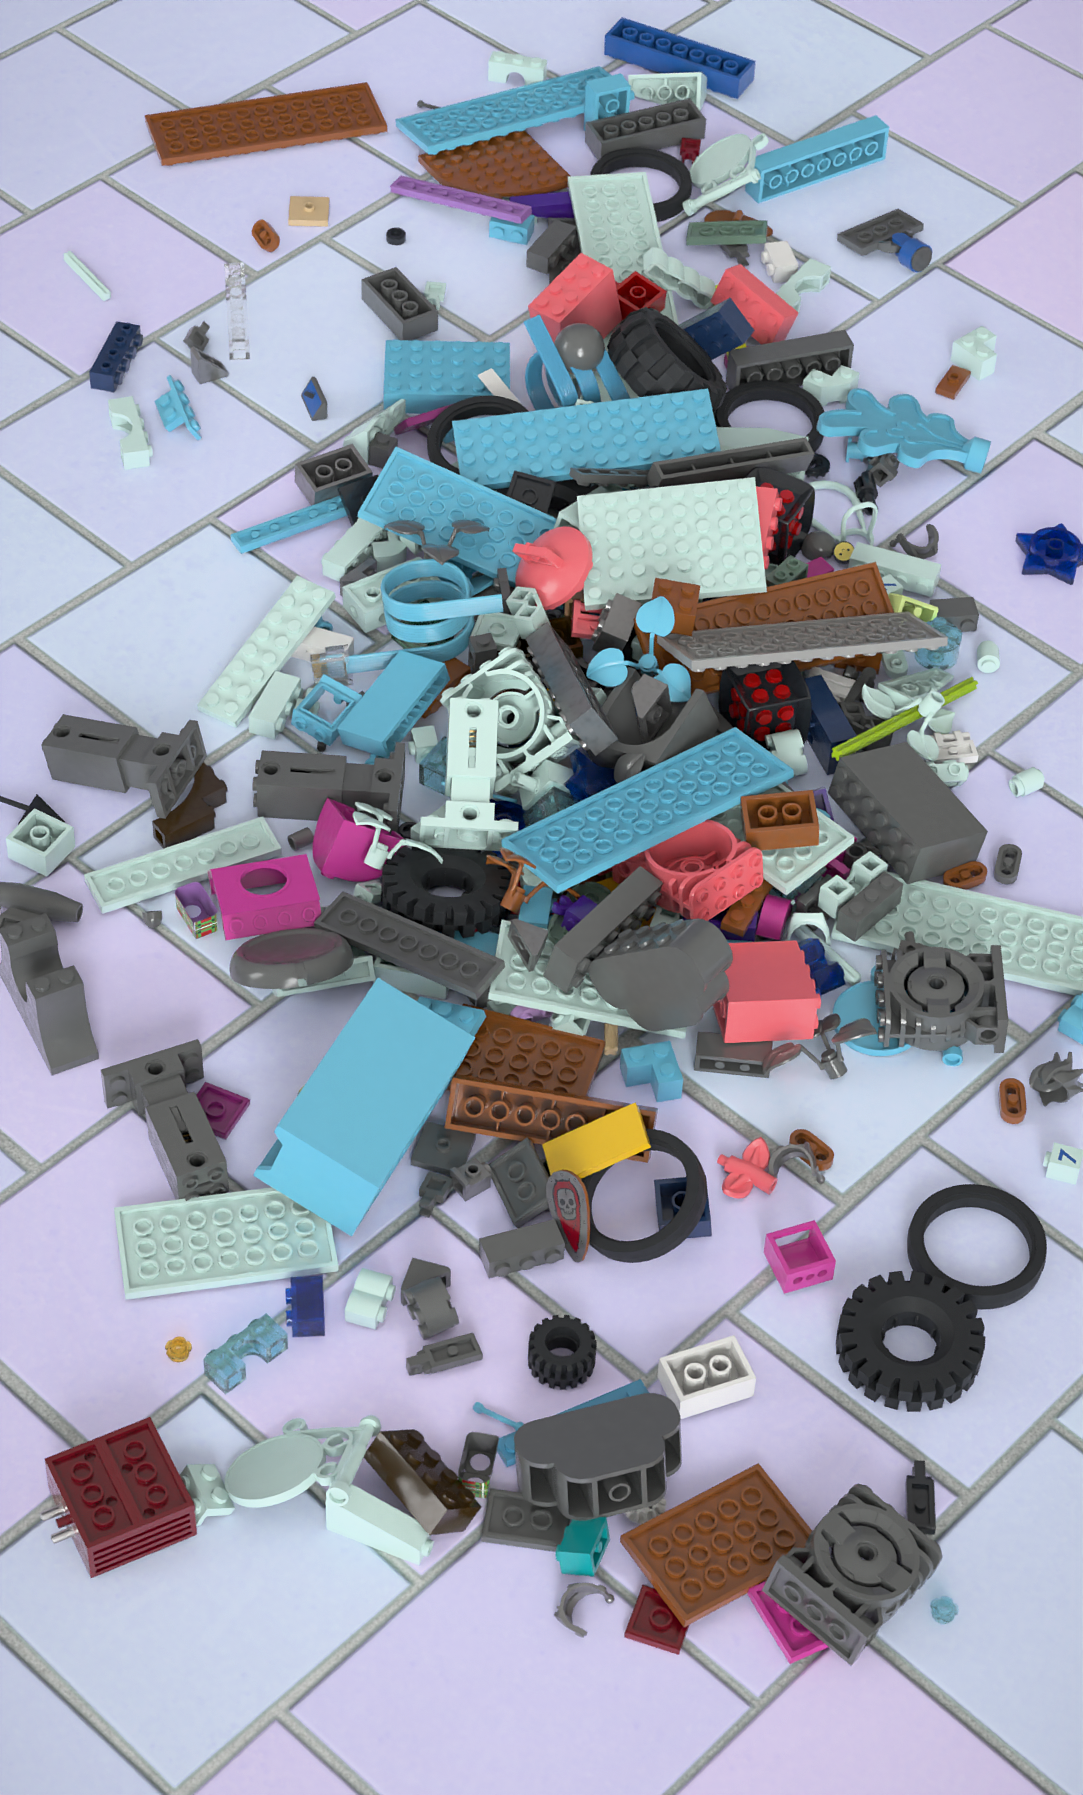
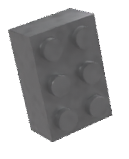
M350 444L295 463L294 482L309 504L314 505L339 496L337 490L339 487L371 477L373 472L354 445Z

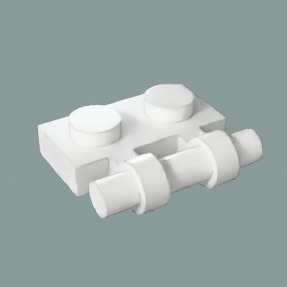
M956 730L949 734L935 732L929 735L934 738L939 748V755L934 764H942L946 760H956L958 763L978 762L979 755L973 739L970 740V732Z

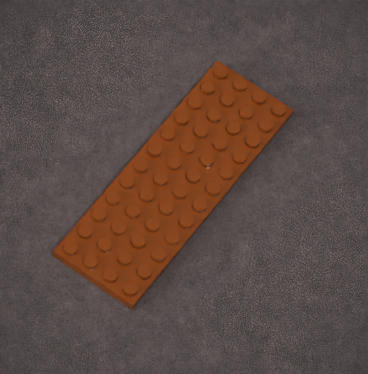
M368 82L144 115L146 126L162 166L387 132V123Z
M873 562L766 587L767 592L726 596L698 603L693 631L894 613L877 564ZM634 618V629L643 655L649 654L650 633L642 632L636 623V618ZM654 635L653 656L656 657L661 671H663L666 665L672 663L685 667L691 679V696L696 688L705 691L706 695L719 692L723 670L707 668L703 672L691 671L690 668L682 664L680 660L657 643V635ZM856 654L853 658L834 656L832 660L813 658L810 662L794 660L800 672L814 667L818 668L866 655Z

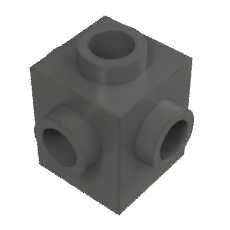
M892 453L868 459L869 464L866 471H870L873 474L875 483L879 487H882L888 481H892L898 474L897 469L900 462Z

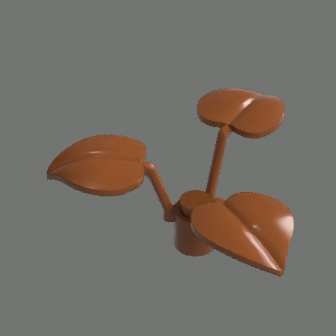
M500 847V852L505 861L499 857L487 855L486 864L502 865L512 874L509 887L500 905L518 913L523 902L528 904L531 897L543 886L548 885L542 881L525 896L526 890L517 886L520 875L524 876L525 874L522 872L523 866L526 864L536 869V866L525 857ZM506 861H517L519 863V867L517 868L513 864L508 863ZM572 888L565 890L570 892L577 900L581 897Z

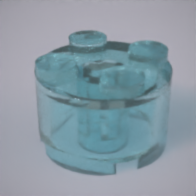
M936 617L931 621L925 622L947 636L948 644L947 646L939 647L937 650L920 648L915 652V660L927 669L940 667L942 670H947L953 667L958 660L962 632L943 617Z

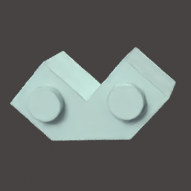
M843 365L832 376L813 369L803 380V389L811 393L822 406H827L828 402L839 401V404L846 403L848 393L852 389L858 388L860 372Z
M517 586L506 600L511 614L514 616L513 620L521 639H526V637L546 622L549 624L550 622L536 589Z

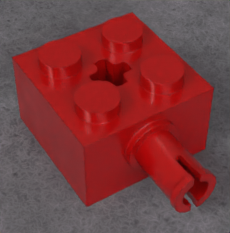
M634 271L621 283L615 281L622 320L631 312L644 307L653 308L659 312L665 309L667 291L637 271Z

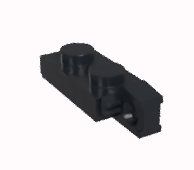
M914 1460L912 1475H907L905 1481L906 1520L915 1524L923 1534L935 1535L934 1480H932V1477L926 1476L925 1461Z

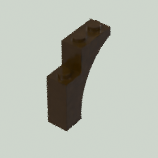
M205 762L202 763L194 775V783L189 794L180 805L168 814L166 819L158 818L152 821L153 837L163 849L194 839L215 829L214 818H216V813L214 809L227 803L226 792L228 789L222 779L219 780L210 765L207 766Z

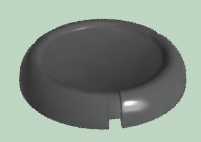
M315 928L287 929L263 934L243 943L231 957L229 972L233 981L247 987L260 989L299 987L298 979L304 978L307 985H312L344 973L352 966L354 955L347 940L335 932Z

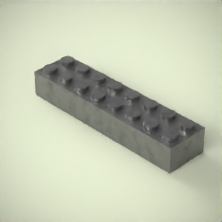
M546 622L526 637L529 644L527 650L533 657L532 660L538 667L537 670L543 677V682L549 689V694L555 700L554 704L560 711V716L566 722V728L573 736L575 734L578 736L579 743L586 751L590 749L596 756L618 740V737L573 652L550 624Z

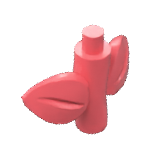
M762 1137L753 1140L744 1149L742 1159L733 1155L727 1157L721 1154L717 1163L724 1166V1171L729 1173L722 1183V1191L725 1195L738 1199L745 1198L751 1192L753 1185L769 1195L775 1189L778 1179L764 1171L769 1165L770 1152Z

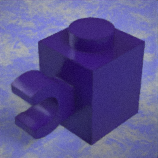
M562 895L559 903L556 901L553 903L551 910L557 915H564L561 927L565 926L569 932L597 904L584 895L574 903L567 896Z

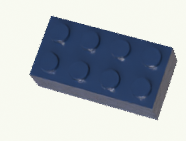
M731 298L678 325L697 342L711 360L743 345L755 331Z

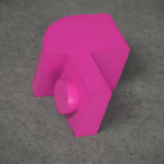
M771 894L766 896L756 935L780 940L783 937L786 921L791 915L793 907L790 905V899Z

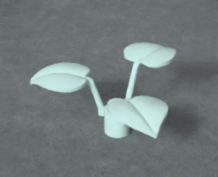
M865 684L863 685L862 697L865 705L874 715L881 719L888 720L891 714L895 716L919 705L918 711L924 716L922 717L924 723L919 732L909 731L906 736L907 743L918 755L934 762L938 758L939 748L934 738L924 735V730L928 725L935 732H940L941 734L950 733L955 712L940 708L945 703L944 697L939 692L931 690L924 699L919 697L916 701L898 710H894L895 705L888 695Z
M355 802L357 811H367L375 814L378 818L376 820L357 811L353 813L356 825H372L376 828L373 844H371L364 860L365 864L382 870L386 858L391 860L393 854L403 845L426 850L432 853L442 864L443 859L433 848L422 842L407 838L406 840L401 839L388 852V846L378 842L381 828L389 832L391 830L383 823V818L392 821L393 817L383 810L368 804Z

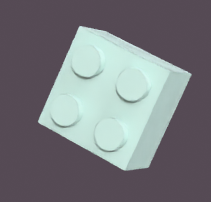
M33 809L6 837L8 858L48 877L76 847L74 827L37 809Z

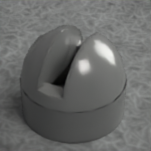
M161 910L142 912L143 921L149 928H156L161 924L163 919Z

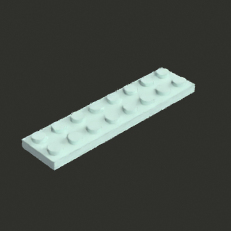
M297 575L197 704L198 710L237 728L261 696L274 672H279L334 601L336 598L335 592Z
M262 816L84 874V880L103 914L176 890L192 882L209 879L207 871L210 869L259 862L282 855V848Z

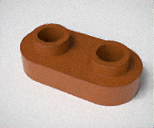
M262 219L258 220L253 225L252 236L263 250L267 252L275 251L279 247V235L270 223Z
M971 861L949 869L944 873L942 884L965 890L973 888L985 882L988 872L987 867L981 862Z
M1004 1079L1000 1083L998 1091L1000 1116L1009 1124L1021 1123L1025 1119L1027 1111L1025 1087L1017 1079Z
M798 1129L793 1131L789 1138V1144L798 1145L808 1142L813 1150L816 1166H818L819 1171L828 1170L833 1165L834 1152L828 1145L808 1130ZM799 1157L811 1167L809 1160Z

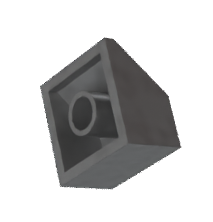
M646 674L639 681H636L631 689L643 744L653 739L672 713L668 684Z

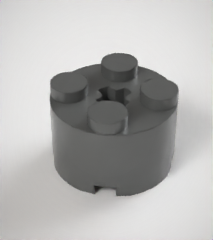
M439 1276L431 1277L403 1291L404 1297L409 1304L407 1305L409 1315L412 1320L417 1319L419 1323L417 1327L423 1340L459 1324L455 1307L452 1308L449 1300L451 1297Z

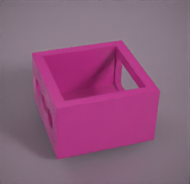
M815 1220L766 1234L763 1253L784 1294L833 1280L836 1260ZM809 1230V1235L806 1239L778 1246L775 1241L778 1238Z

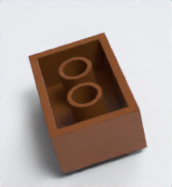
M813 790L741 796V821L744 840L751 847H756L762 851L819 845V822Z

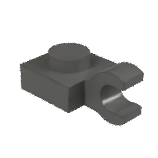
M747 244L721 245L723 251L730 258H737L738 264H741L743 267L749 265V262L746 260V257H749Z
M205 321L202 322L200 327L193 326L189 329L183 342L190 349L195 347L204 351L210 340L205 336L210 326Z
M431 1171L428 1172L419 1188V1196L422 1197L419 1206L422 1207L419 1215L429 1218L435 1202L444 1203L453 1186V1178Z

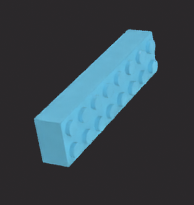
M875 115L755 157L754 169L756 168L759 171L761 179L756 184L752 181L747 183L745 192L757 203H761L884 160L886 157L889 126Z

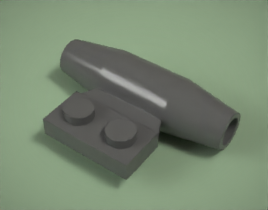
M0 881V906L7 909L0 914V928L44 913L47 914L50 921L78 923L82 917L83 904L62 894L22 883Z

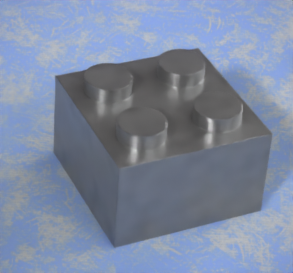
M616 593L613 600L608 599L605 608L599 616V624L591 637V640L594 641L591 650L599 653L607 648H616L622 651L635 622L633 619L636 618L642 603Z

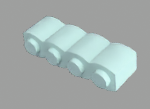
M652 247L643 256L644 273L648 278L660 281L665 288L676 291L684 299L692 300L699 308L708 309L712 305L710 301L716 290L713 280L699 275L695 269L684 266L680 260L668 256L659 248Z

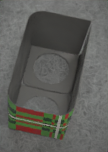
M470 1432L465 1439L458 1470V1480L465 1488L472 1491L475 1497L487 1499L499 1436ZM477 1454L486 1455L490 1460V1465L485 1470H475L470 1464L471 1458ZM476 1477L484 1483L468 1481V1479Z

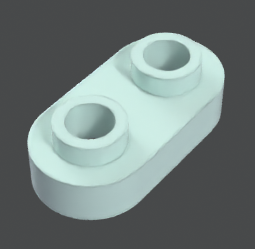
M898 650L895 654L880 652L885 673L889 677L895 679L907 675L908 663L903 650Z

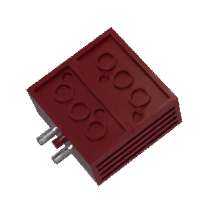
M151 1417L44 1459L48 1488L56 1506L40 1512V1517L43 1521H47L59 1515L62 1516L55 1519L58 1529L65 1526L67 1528L51 1534V1540L53 1544L72 1537L90 1578L197 1535L195 1505Z

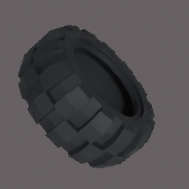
M644 307L631 312L612 331L607 345L610 360L616 366V370L639 397L708 389L713 413L722 405L727 386L722 379L723 376L719 369L697 342L669 317L664 316L658 310Z

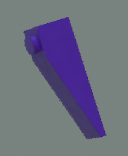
M569 191L515 196L509 199L510 202L531 206V215H535V217L547 219L574 218Z

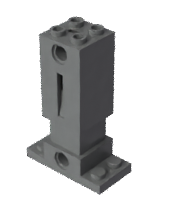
M63 714L41 744L52 780L127 793L130 787L148 790L157 817L166 819L207 757L198 721L190 719L184 728L180 730L179 735L162 732L158 738L139 735L137 727Z
M396 742L395 752H390V759L375 758L374 765L347 763V756L265 750H262L260 760H256L255 774H258V776L253 777L252 790L257 791V793H254L253 807H257L258 817L318 821L326 799L330 798L354 808L355 811H357L355 802L365 803L383 810L393 817L392 821L383 818V823L391 829L390 834L392 831L398 833L405 781V743ZM357 811L378 820L376 815L367 811Z
M198 1039L100 1070L104 1102L107 1109L132 1101L138 1116L145 1114L149 1141L175 1199L185 1198L188 1201L192 1197L229 1192L227 1160L195 1091L188 1093L186 1089L187 1083H193L204 1078L202 1046Z

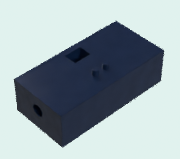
M822 675L804 678L812 702L807 741L826 775H831L835 773L839 762L835 757L832 758V748L857 735Z

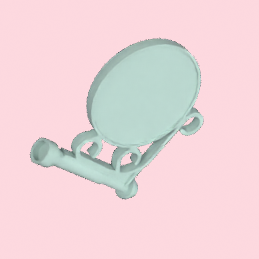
M745 134L730 135L715 142L697 157L689 172L692 184L697 188H702L701 193L703 195L697 199L690 198L683 202V208L688 216L697 213V210L751 181L754 184L758 183L761 176L756 168L754 169L756 149L760 150L768 144L769 139L766 134H758L752 140Z
M368 1415L361 1419L359 1426L308 1429L304 1419H292L284 1424L282 1428L284 1435L275 1436L253 1445L232 1462L224 1479L227 1493L233 1502L241 1506L267 1507L282 1503L299 1495L315 1481H318L322 1486H329L326 1493L328 1501L333 1505L343 1506L350 1498L352 1493L350 1485L367 1451L371 1437L377 1436L381 1431L380 1420L376 1416ZM327 1438L323 1444L317 1440ZM327 1455L330 1457L342 1455L338 1465L336 1462L326 1463Z

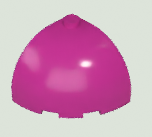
M330 798L326 799L313 839V859L321 874L330 879L337 877L352 882L369 881L382 876V870L364 863L369 848L373 844L376 828L372 825H356L353 818L355 809ZM381 828L378 842L387 845V851L390 852L404 838L395 831H392L390 834L389 831Z

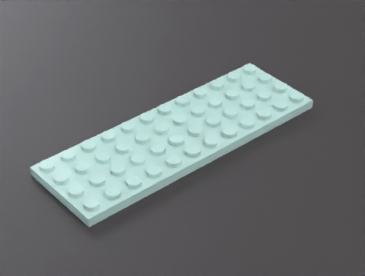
M646 172L568 177L567 183L581 253L613 269L615 281L619 283L634 271H637L666 290L665 309L660 313L664 316L666 315L679 325L672 290L665 288L660 281L648 278L644 273L643 256L652 247L663 250ZM612 331L603 339L607 352V345Z
M887 872L903 883L900 904L856 942L836 930L837 919L832 931L831 939L877 950H886L890 953H893L894 948H899L901 940H905L904 934L909 931L914 933L916 943L930 947L952 949L965 956L970 953L990 954L991 945H1001L1005 980L1074 996L1083 993L1082 916L926 880L906 884L898 874Z

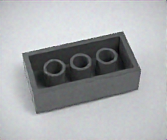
M397 267L361 279V299L399 340L411 341L438 331V310Z

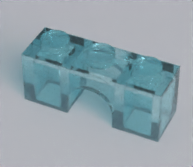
M266 1313L259 1319L252 1320L240 1333L230 1336L226 1343L218 1349L211 1350L203 1359L204 1374L226 1395L246 1380V1364L241 1360L242 1358L256 1355L268 1364L288 1349V1334Z

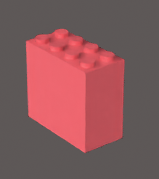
M580 253L528 305L530 318L537 315L541 316L553 342H555L557 335L564 327L573 323H586L593 326L604 339L622 321L613 269L583 253Z
M797 940L728 943L733 953V962L725 971L730 988L728 994L713 1005L724 1043L813 1039L814 1029L818 1028L816 1012L821 1007V997L819 993L816 994L815 980L810 977V967L808 964H805L804 951L800 950Z

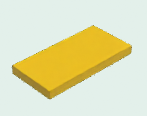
M636 1102L542 1144L550 1175L565 1169L572 1171L580 1179L651 1148L640 1109Z

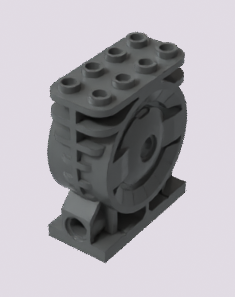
M991 945L990 954L970 953L967 956L958 951L943 947L919 948L903 956L901 950H896L895 960H887L886 950H881L880 955H876V970L879 971L874 972V986H877L879 990L875 992V1003L880 1007L877 1008V1023L882 1027H878V1042H883V1047H889L890 1038H897L898 1047H904L905 1042L913 1047L929 1051H943L953 1046L959 1047L970 1041L975 1045H993L994 1053H1004L1008 1028V1010L1001 945Z
M855 1484L839 1500L838 1504L830 1509L810 1533L804 1548H792L786 1555L783 1554L776 1561L762 1591L852 1666L862 1651L876 1637L881 1626L890 1620L898 1609L911 1599L916 1591L925 1584L926 1580L934 1574L943 1555L937 1542L923 1534L915 1524L906 1520L892 1505L878 1497L870 1487ZM829 1546L832 1548L831 1557L829 1552Z

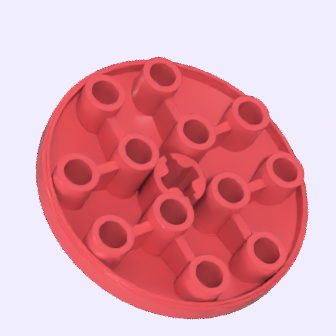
M564 526L551 529L538 537L533 543L526 542L525 545L515 543L512 552L522 558L516 572V587L535 588L544 610H554L571 599L577 592H580L584 587L589 571L593 567L591 544L583 533L573 527Z

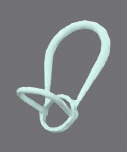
M821 480L809 483L814 487V490L831 489L841 492L850 499L853 505L842 517L840 535L835 536L815 518H813L811 526L819 531L830 534L838 543L846 541V536L856 534L866 537L867 541L870 542L869 545L874 546V535L872 532L878 515V508L874 503H861L851 488L839 482ZM871 507L873 508V514L867 531L862 508ZM855 512L861 529L850 528L846 530L847 519Z

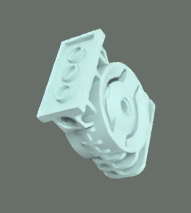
M506 647L499 652V656L496 659L483 663L479 667L480 670L475 674H469L462 678L461 684L455 688L451 687L442 693L440 702L447 708V713L449 714L450 698L463 696L468 699H492L495 695L507 689H520L524 691L533 689L526 695L518 692H504L493 699L498 700L497 743L517 745L532 736L525 745L518 748L508 749L497 746L494 790L500 795L511 797L519 791V787L511 785L512 775L516 771L531 776L545 759L558 764L582 746L578 741V736L576 734L573 736L566 728V722L562 717L557 716L556 707L551 695L541 683L538 674L534 672L531 663L526 660L524 652L518 648L511 649V647ZM513 712L515 719L512 723L508 724L507 716ZM522 763L515 769L512 766V764Z

